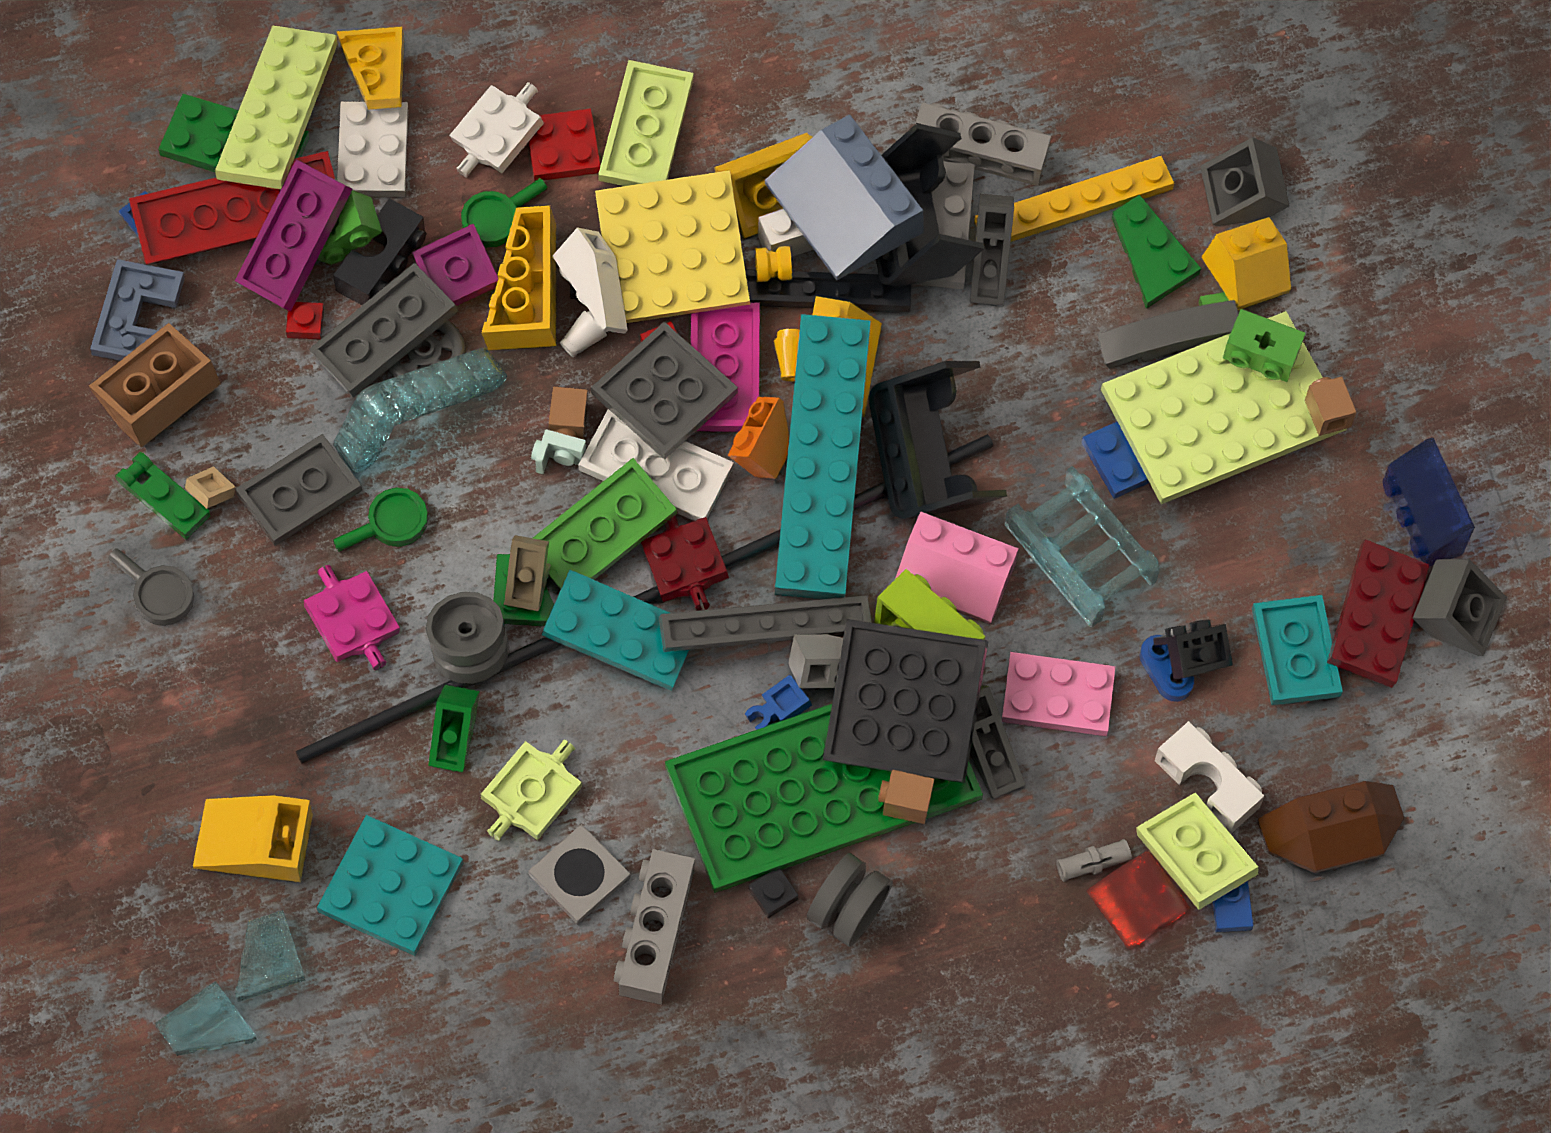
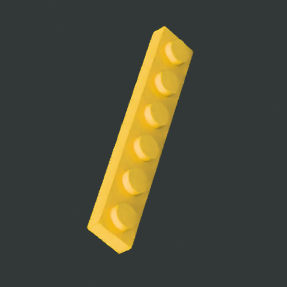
M1158 156L1015 202L1011 242L1121 207L1138 195L1145 199L1173 190V179L1162 156ZM975 215L974 220L976 227L978 215Z

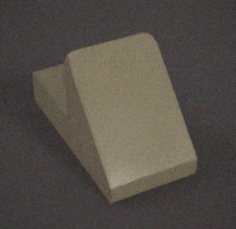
M518 535L513 537L504 605L539 611L551 566L547 563L549 541Z

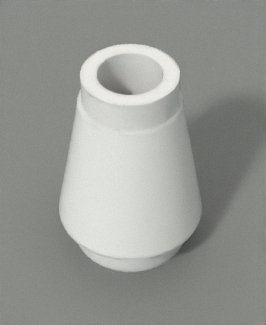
M590 310L582 312L564 336V339L560 341L561 346L572 357H575L578 353H581L607 336L606 332L594 323V316Z

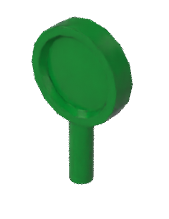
M539 178L510 198L496 191H484L473 195L464 204L461 212L462 229L474 224L485 248L498 247L507 243L516 208L523 206L547 190L545 182Z
M396 487L385 490L375 497L369 507V523L333 539V542L338 552L373 536L388 546L402 547L410 545L421 538L427 528L428 512L425 502L417 493L407 488Z

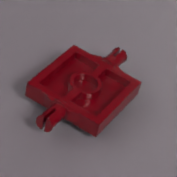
M675 515L671 518V522L668 520L664 524L666 531L641 542L663 603L677 597L691 596L696 611L702 610L700 599L704 609L707 610L710 607V603L704 591L715 583L729 579L726 567L707 518L704 517L679 526Z

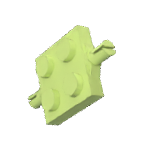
M563 740L553 754L550 755L549 753L537 750L525 741L481 793V799L497 810L500 815L491 828L487 830L492 837L494 836V839L499 841L508 828L513 825L523 829L538 840L581 789L582 782L570 774L563 765V762L575 750L571 743L568 745V741Z

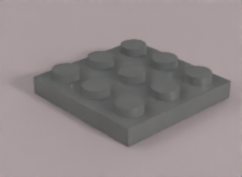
M663 322L591 387V394L665 460L738 394V387L667 323Z

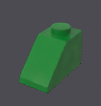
M444 685L436 703L428 766L458 772L464 771L475 727L480 691Z

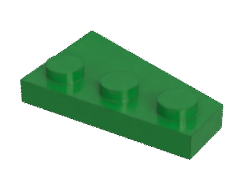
M1140 195L1113 211L1112 220L1124 252L1127 253L1132 265V273L1143 294L1142 299L1146 309L1200 275V266Z

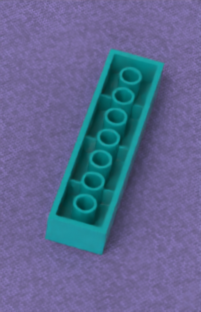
M801 314L774 595L812 599L845 597L871 323L869 320Z

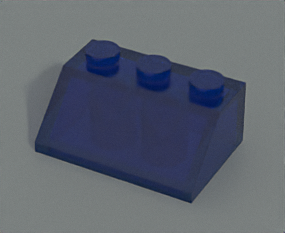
M1431 437L1391 462L1382 480L1386 495L1389 498L1392 497L1396 504V515L1402 528L1406 527L1411 537L1410 547L1416 558L1420 557L1421 561L1430 564L1429 566L1434 565L1435 561L1439 559H1453L1462 556L1475 529L1434 438Z

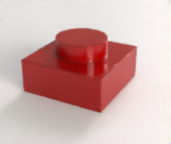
M295 302L292 310H288L287 338L321 340L324 313L323 303Z

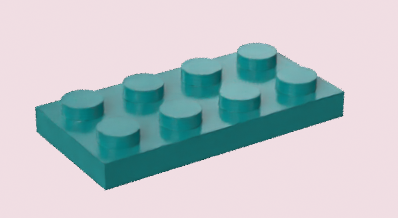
M569 570L541 634L670 691L674 687L689 651H663L659 617L661 614L670 612L572 570Z

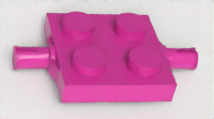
M326 565L325 570L321 567L317 573L326 588L322 592L305 599L304 607L335 661L339 662L352 655L365 654L373 670H378L379 666L380 668L384 667L387 662L377 647L384 640L399 634L400 627L368 572L365 571L348 580L338 581L330 565Z

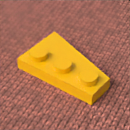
M389 27L337 31L338 41L368 110L402 107L403 28Z

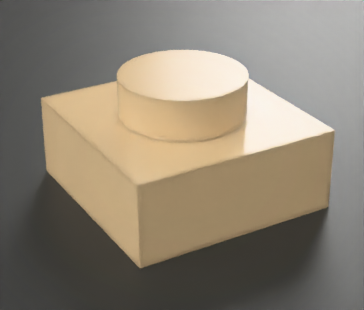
M215 467L188 477L185 484V489L206 509L233 498L236 488Z

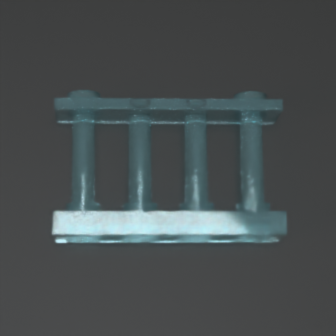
M1071 466L1067 469L1064 481L1067 488L1032 512H1025L1019 504H1016L1007 511L1004 525L1090 628L1102 621L1105 600L1141 575L1152 586L1157 581L1160 568L1154 554L1149 550L1145 551L1094 492L1090 479L1083 473L1079 474ZM1076 498L1087 510L1088 514L1055 537H1046L1039 529V523ZM1096 524L1110 537L1108 541L1075 564L1072 562L1068 563L1061 555L1063 547ZM1120 549L1132 565L1098 589H1090L1082 580V575Z

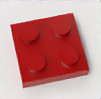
M591 108L539 115L544 123L528 142L534 181L539 178L544 181L599 173L600 160Z

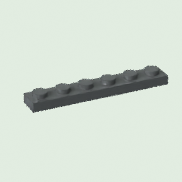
M867 595L661 614L659 617L664 652L793 640L794 635L805 634L842 636L845 633L847 619L870 623L872 621Z

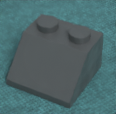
M1252 137L1200 166L1211 219L1215 226L1258 221L1271 217L1290 206L1278 151L1272 145Z
M1439 559L1435 561L1412 619L1432 638L1474 655L1484 656L1507 597L1470 559Z

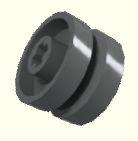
M478 592L456 593L438 602L429 613L426 632L435 666L444 677L457 683H477L487 680L498 673L508 659L510 646L500 607L490 597Z
M847 853L834 867L816 894L807 913V920L821 929L830 927L836 921L834 925V938L848 947H852L865 933L883 906L893 885V880L879 871H873L864 878L866 862L852 853Z

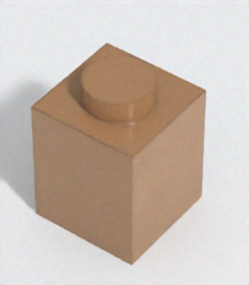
M1323 377L1309 385L1305 403L1318 436L1351 428L1356 410L1343 377L1334 379Z
M553 387L549 416L550 431L584 440L588 409V390Z
M892 770L890 781L882 780L878 801L884 802L883 815L925 824L934 779Z

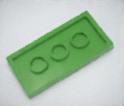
M632 458L533 538L549 541L547 563L551 566L548 576L561 590L569 570L595 580L675 516L678 511L636 460Z

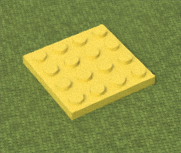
M730 170L595 191L602 238L616 256L626 323L750 305Z

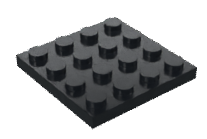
M847 619L823 760L890 772L897 770L928 778L965 783L988 641Z

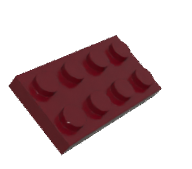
M1365 539L1360 545L1327 663L1393 688L1398 680L1414 622L1412 618L1420 601L1430 564Z

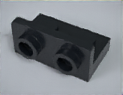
M1210 619L1190 622V629L1186 630V625L1165 629L1166 635L1153 638L1154 645L1168 644L1174 679L1186 678L1233 665L1226 624L1211 625Z

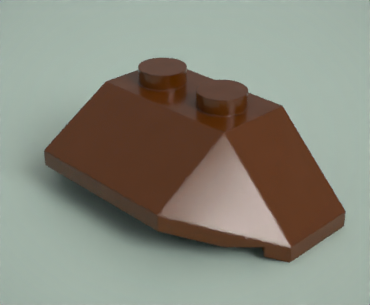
M1363 781L1298 797L1258 818L1257 822L1268 854L1275 857L1279 856L1296 866L1313 873H1318L1382 857L1404 820V814L1394 785Z

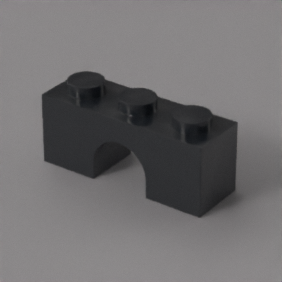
M390 198L377 214L382 232L373 238V240L382 244L385 249L376 256H364L351 250L333 275L335 290L360 305L365 304L387 286L395 275L399 276L404 271L408 263V256L414 249L418 250L422 246L427 235L424 217Z

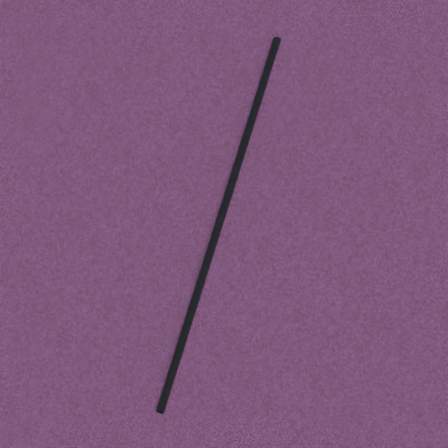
M988 434L947 452L950 466L993 447L991 437ZM885 481L854 496L853 511L887 496ZM781 529L721 556L726 569L778 546ZM657 586L633 596L649 604L662 599ZM544 637L508 654L507 661L495 675L562 644ZM453 680L445 682L297 750L298 759L303 764L436 703L444 685L466 689L477 683H457Z

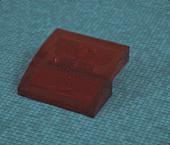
M1149 850L1122 865L1087 890V893L1129 950H1132L1158 929L1163 930L1191 909Z

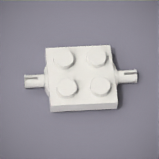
M527 82L516 97L506 95L491 85L450 134L451 139L468 153L461 164L456 167V170L461 175L467 178L478 163L490 165L500 173H503L544 123L542 118L526 106L533 96L538 93L534 85Z

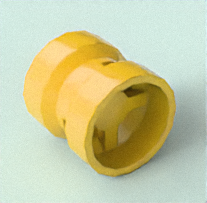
M790 246L778 247L776 252H773V250L769 251L767 248H755L757 282H766L775 276L781 281L792 280Z

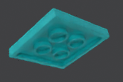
M366 815L317 906V911L415 956L464 863L463 858Z

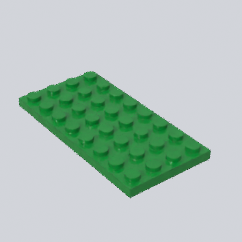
M832 704L665 761V769L714 893L760 878L779 868L783 870L917 823L883 815L884 802H879L878 798L882 780L890 781V771L823 760ZM969 761L965 783L934 779L926 819L982 800L983 793Z

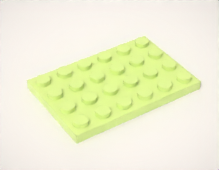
M1286 311L1267 318L1296 329ZM1229 333L1102 383L1101 391L1161 504L1347 430L1343 429L1318 436L1305 403V397L1309 385L1323 377L1304 343H1302L1288 382L1280 379L1271 380L1261 372L1250 368L1236 367L1229 360L1223 359L1225 347L1231 334Z

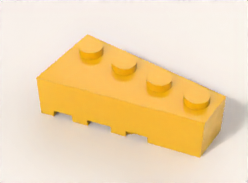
M550 205L518 207L515 210L505 246L506 253L503 264H500L498 271L499 279L495 293L492 294L487 322H484L481 332L488 350L556 346V261L552 257L556 252V222Z

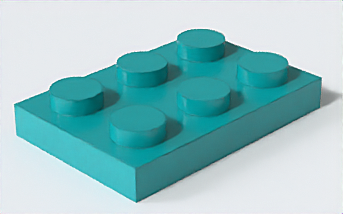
M1316 595L1253 603L1252 613L1271 706L1341 697L1343 690L1338 667L1327 663L1332 646V638L1323 596Z

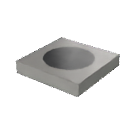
M582 824L528 871L529 876L577 925L631 878V874Z

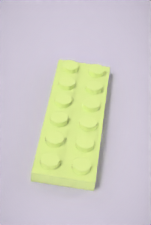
M272 26L215 169L217 180L275 189L282 188L337 48V35Z

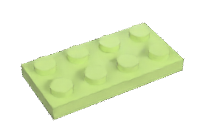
M628 60L598 174L599 181L630 186L668 180L693 84L694 73Z

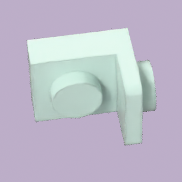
M545 429L542 441L536 440L531 455V460H535L536 472L544 474L549 457L562 465H578L586 451V440Z

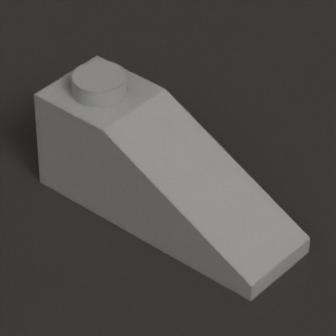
M829 634L794 635L788 664L799 688H835L843 638Z

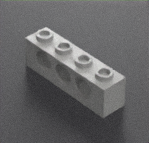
M921 103L915 124L920 123L961 133L962 139L942 156L943 161L975 164V170L1039 186L1049 151L1050 135H1046L1037 129L1026 130L1015 127L1001 120L992 121L980 118L971 112L961 113L949 110L940 104ZM983 139L987 143L980 144L975 142L974 140ZM1007 148H1016L1019 151L1011 152Z
M652 849L650 861L643 860L639 881H643L644 885L641 894H634L630 913L636 915L633 928L626 927L622 948L627 949L625 961L618 960L614 975V982L619 983L620 996L662 1005L693 879L695 858ZM657 887H666L671 891V894L667 897L659 898L652 892ZM650 920H657L662 923L663 927L658 931L652 932L647 930L644 925ZM641 954H649L654 957L655 961L650 965L644 966L637 963L635 959Z

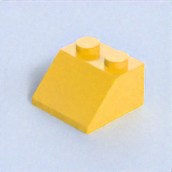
M1270 217L1216 234L1201 257L1229 301H1236L1238 310L1287 294L1291 290L1287 243Z

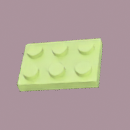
M1196 792L1136 827L1137 836L1198 910L1258 875L1256 863Z

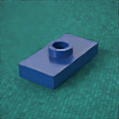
M1248 881L1213 901L1216 932L1250 931L1253 929Z

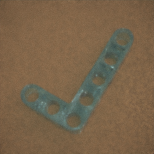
M480 348L371 385L363 390L355 399L334 440L333 446L353 473H360L375 463L394 426L488 394L505 382L507 374L487 348Z

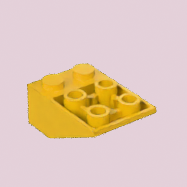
M275 795L206 799L193 868L301 882L313 817L310 800Z

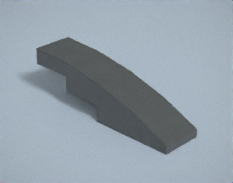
M1230 300L1165 313L1097 334L1105 365L1111 369L1138 358H1142L1147 362L1174 351L1184 352L1231 333L1239 311L1236 301Z

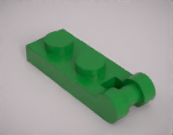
M139 452L132 459L133 464L127 469L122 468L115 475L117 481L185 540L211 517L208 509L154 465L149 457L142 452ZM144 473L149 479L141 485L136 479Z

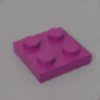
M474 224L412 252L418 267L456 306L497 286L499 278Z

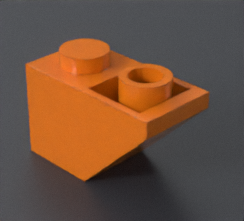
M757 397L749 409V415L741 430L734 437L733 445L727 456L754 477L776 479L788 457L789 432L784 401L776 397Z

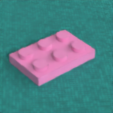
M1010 652L1002 722L1107 737L1115 666Z

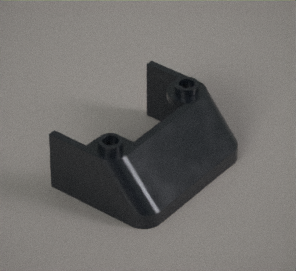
M916 123L881 155L923 209L924 233L876 259L879 278L883 284L900 287L951 277L985 249L984 244L981 242L939 233L932 192L944 181L946 175L942 156L962 139L961 133Z
M943 361L877 383L872 387L869 393V407L889 505L896 517L901 519L917 518L920 512L934 515L957 511L1007 497L1006 490L978 491L975 481L968 475L952 476L938 410L949 407L956 398L957 390L954 376L981 368L979 361Z

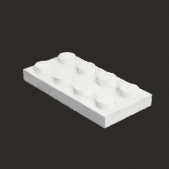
M609 409L578 464L579 471L604 481L634 458L678 511L677 514L693 521L704 517L708 518L734 468V462L686 441L664 460Z

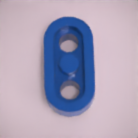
M1163 635L1148 637L1143 642L1140 650V661L1159 693L1165 699L1173 702L1186 699L1192 691L1194 677L1181 678L1182 683L1180 684L1173 683L1170 679L1173 677L1168 644L1154 645L1153 638ZM1153 648H1162L1165 653L1157 655L1153 652Z

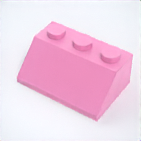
M920 512L907 542L896 578L905 569L909 570L913 575L919 574L926 579L935 594L940 598H948L956 606L957 612L991 625L1016 565L1019 548Z

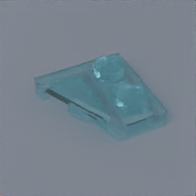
M278 911L248 921L245 948L242 951L239 981L235 990L237 1001L247 1000L305 981L284 911Z

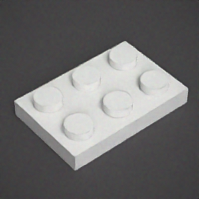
M341 102L337 181L369 197H405L408 102H402V107L368 110L365 102Z

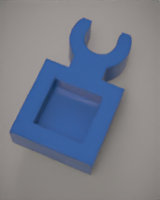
M788 675L762 694L766 702L763 706H752L746 711L745 715L749 722H752L757 717L764 718L755 727L757 730L773 724L777 719L783 721L798 716L811 707L812 703L803 690L798 687L793 677Z

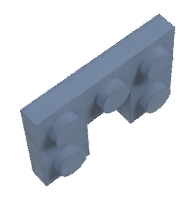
M117 259L90 348L91 354L121 361L159 330L136 326L142 303L148 302L176 308L185 279L184 272Z

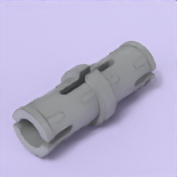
M1122 839L1099 848L1090 846L1085 849L1086 852L1064 859H1057L1056 866L1061 880L1065 882L1091 872L1094 875L1100 874L1104 868L1126 861L1130 862L1132 856L1127 841Z

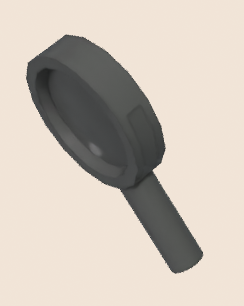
M118 548L110 553L108 559L136 581L133 597L137 611L143 619L155 625L166 626L177 623L187 616L193 607L194 592L191 580L183 571L174 566L165 565L144 571Z

